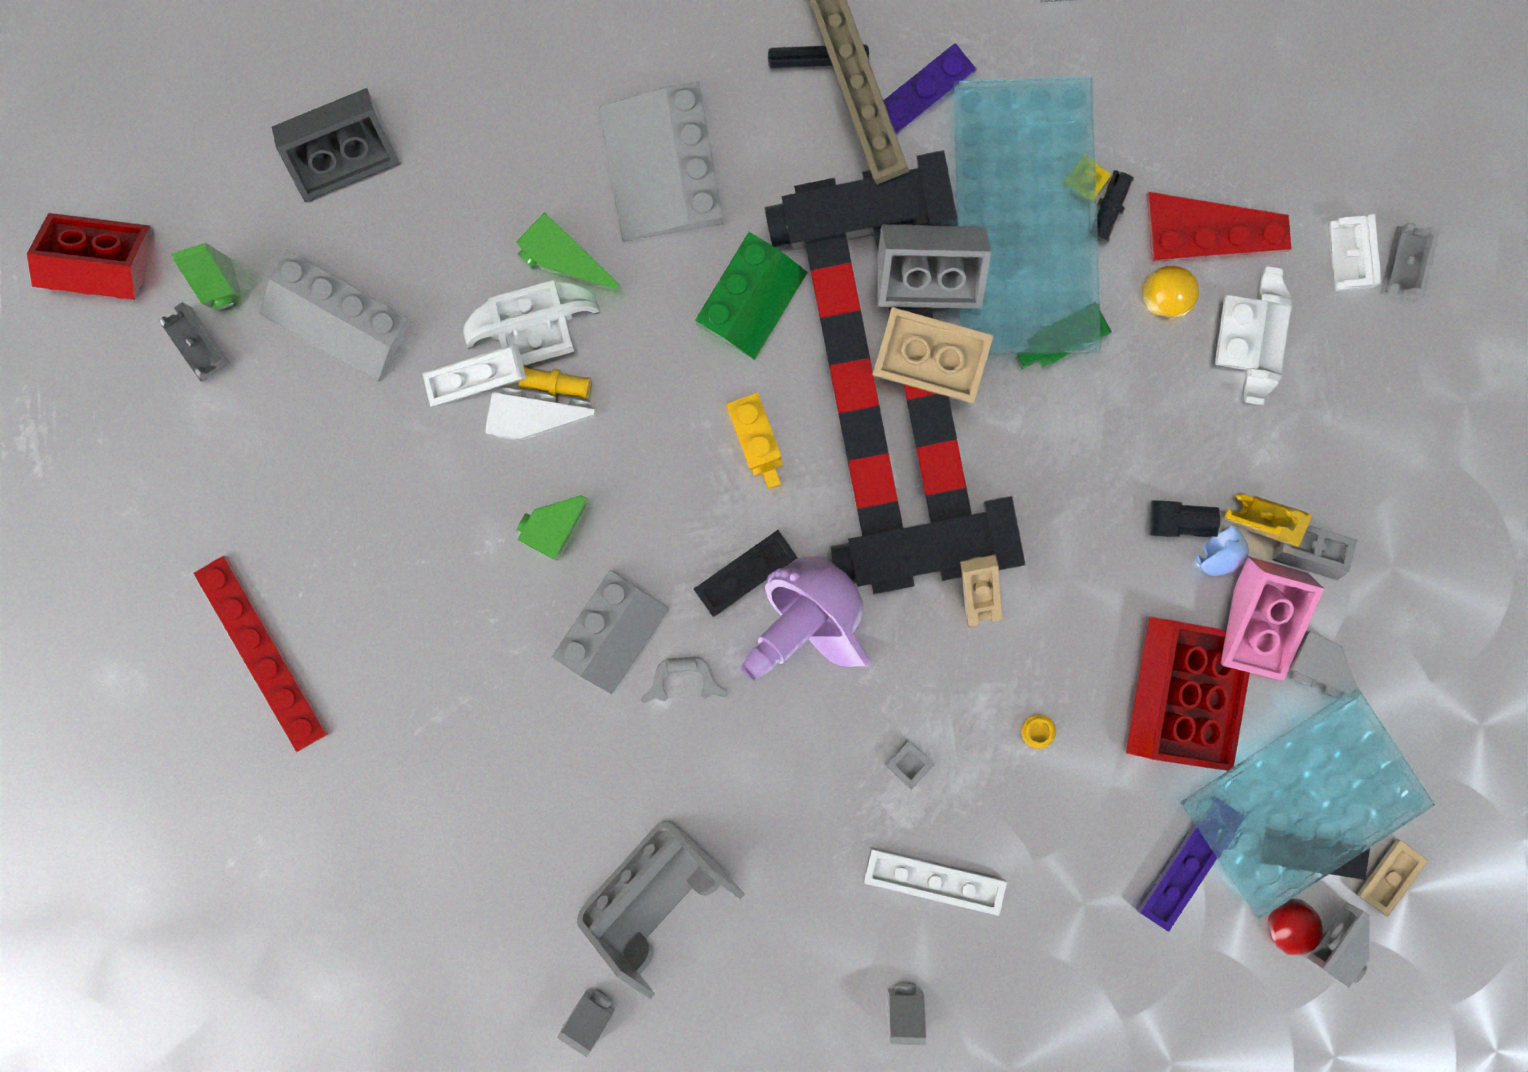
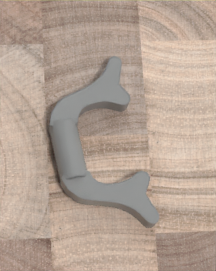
M668 658L658 665L653 685L642 696L641 700L643 703L655 698L666 701L668 696L663 687V679L666 674L671 672L697 671L701 673L704 680V688L701 693L703 698H707L712 694L726 697L727 690L715 682L707 662L702 658Z

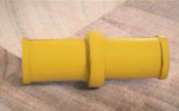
M523 366L526 379L519 381V388L545 391L555 397L558 394L588 399L591 387L590 377L562 374L559 369H553L550 372Z

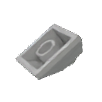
M1345 902L1323 934L1320 945L1309 954L1307 959L1349 988L1353 982L1358 983L1367 971L1366 963L1369 960V914Z

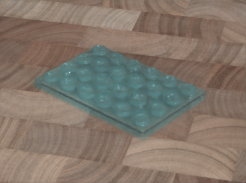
M1354 688L1181 801L1182 806L1258 920L1435 806L1359 688Z

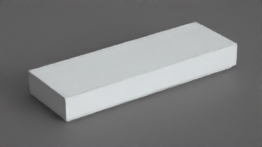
M518 345L504 347L422 373L430 407L446 404L526 379Z

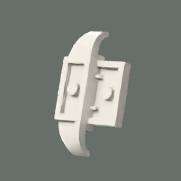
M1265 267L1260 279L1257 299L1230 295L1224 297L1215 365L1246 369L1244 382V400L1246 403L1264 405L1265 400L1277 387L1283 376L1282 368L1291 310L1293 309L1290 293L1283 279V268Z
M551 280L488 298V302L477 308L469 317L463 328L467 348L474 347L476 341L489 336L492 337L493 341L499 340L501 348L518 345L524 366L574 352L567 321L573 319L572 313L580 311L596 313L599 312L595 295L589 290L571 283H558Z

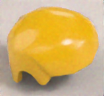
M1178 266L1158 268L1147 276L1142 287L1143 301L1154 315L1169 318L1182 317L1193 310L1199 299V283L1196 277L1189 270Z

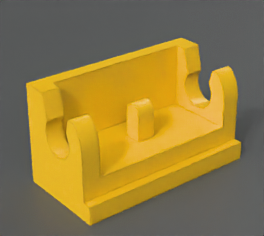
M1244 493L1236 495V498L1243 503L1240 512L1227 509L1224 518L1242 529L1296 547L1300 546L1313 516L1310 513L1256 496L1251 497Z

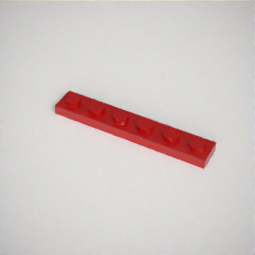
M221 556L194 572V576L295 751L299 752L328 735L329 733L228 558Z

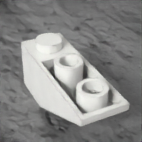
M502 387L501 393L492 392L485 433L490 436L524 441L595 418L597 411L590 409V402L570 399L569 405L555 403V396L536 393L535 399L521 397L522 391Z

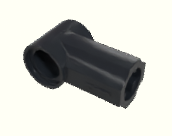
M1152 500L1149 535L1163 537H1180V535L1218 537L1221 517L1219 507L1182 505V502Z

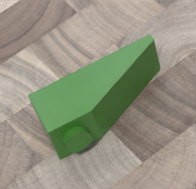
M545 212L516 241L517 245L522 249L518 255L531 268L537 264L544 271L607 291L618 293L621 290L620 284Z
M204 243L171 253L174 262L202 304L208 307L213 306V310H220L234 305L233 300L242 297L231 259L220 251Z

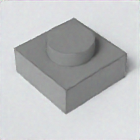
M908 740L886 764V767L912 790L935 764Z

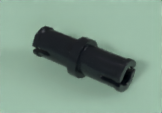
M1113 170V175L1104 198H1100L1097 206L1100 208L1088 233V236L1109 243V238L1118 215H1122L1125 207L1122 205L1134 180V177L1124 172L1120 173L1117 170Z

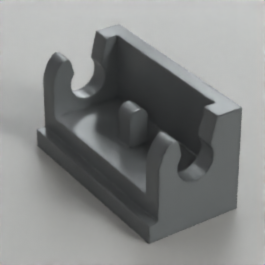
M181 302L174 307L176 312L167 318L163 316L159 322L200 382H203L229 364L230 361L193 308Z

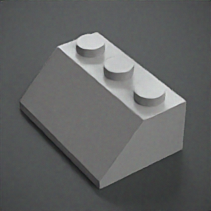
M881 225L878 248V307L982 309L992 252L986 227Z
M609 570L551 657L580 677L612 694L669 608L615 571Z

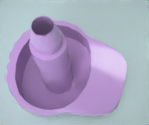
M807 557L795 560L787 567L779 568L768 575L765 592L770 603L781 617L758 638L759 645L751 650L742 664L741 669L747 677L755 680L772 670L776 663L783 664L807 639L830 662L838 666L868 667L872 663L853 635L862 618L863 602L857 587L845 572L821 557Z

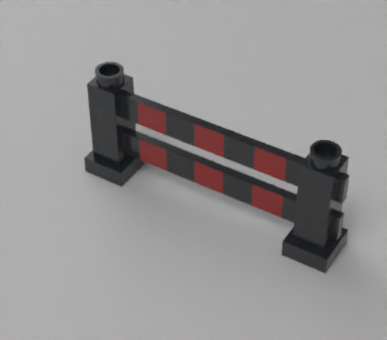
M944 150L918 155L917 168L880 184H876L871 170L862 172V180L836 185L835 178L796 185L794 186V194L781 196V204L765 207L772 246L779 247L791 244L793 250L803 248L807 250L862 532L860 537L849 538V543L831 546L833 564L845 572L854 584L857 583V587L872 584L873 594L914 587L913 576L940 571L942 581L961 578L960 562L971 560L975 557L995 555L999 570L1026 565L1012 496L984 501L985 512L971 513L949 397L904 385L931 523L903 528L847 239L874 234L878 251L881 225H920L928 223L929 226H957L958 218ZM893 307L933 318L932 308Z

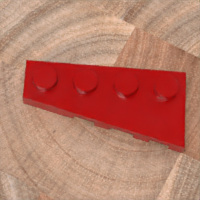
M1154 192L1147 193L1152 262L1285 252L1292 249L1289 215Z

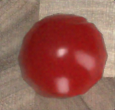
M1287 899L1277 904L1268 917L1271 938L1276 947L1287 955L1303 956L1314 951L1320 945V940L1323 938L1322 921L1315 909L1302 899Z

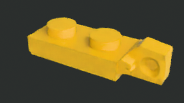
M758 392L727 403L726 407L749 469H752L754 476L763 474L768 490L781 486L775 468L783 466L782 456Z

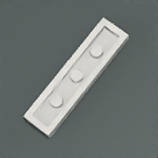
M872 848L863 881L867 885L997 916L1000 915L1007 885L1006 880Z

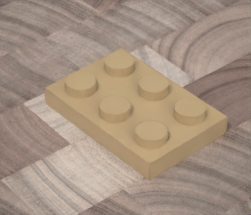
M892 307L873 376L974 404L994 335Z

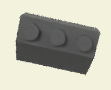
M368 88L271 127L276 149L304 202L399 163L381 115Z

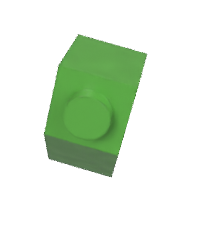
M580 495L534 509L531 515L525 513L516 530L521 533L518 541L554 560H558L589 499Z

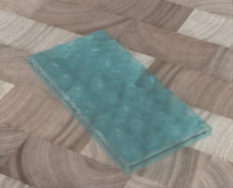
M1092 77L954 81L957 226L986 227L992 251L982 309L959 308L960 326L994 335L988 355L1100 352L1101 331Z

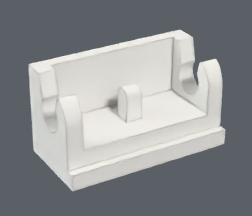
M1375 214L1339 218L1338 221L1329 222L1335 291L1373 288L1381 284Z

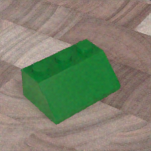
M748 232L696 317L695 323L701 329L755 360L808 272L782 251L753 233Z

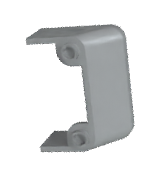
M661 822L649 832L585 903L578 914L577 924L613 973L651 999L655 993L640 975L650 964L653 957V947L647 940L648 936L692 888L700 895H709L722 885L739 899L745 894L721 866L680 829L670 822Z

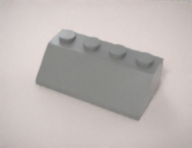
M287 249L269 278L259 313L379 382L413 324V321Z

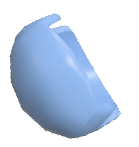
M1232 525L1218 533V537H1213L1204 545L1206 558L1204 559L1198 555L1197 559L1204 573L1211 576L1227 575L1239 569L1248 557V544L1238 527Z

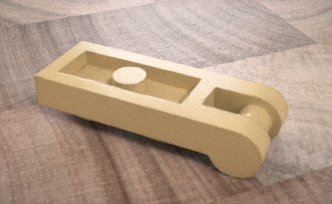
M996 556L975 557L971 560L960 562L965 603L964 611L968 627L977 626L979 621L989 619L992 622L1001 621L1002 606Z

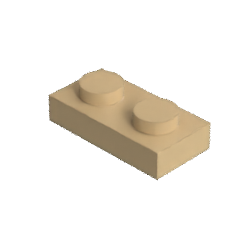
M1396 839L1356 895L1388 917L1428 863V860L1401 840Z

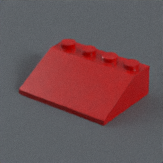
M1149 617L1126 754L1151 760L1233 772L1250 672L1226 667L1221 664L1227 630Z

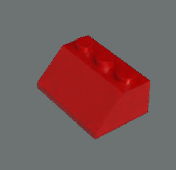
M48 213L26 253L32 287L135 300L145 277L151 232L150 225Z

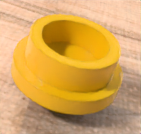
M1035 714L1023 722L1021 735L1028 746L1035 749H1043L1054 741L1056 727L1049 717Z

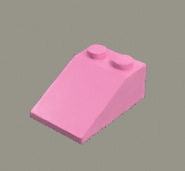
M1248 556L1234 588L1221 664L1226 667L1284 681L1325 588L1308 572Z

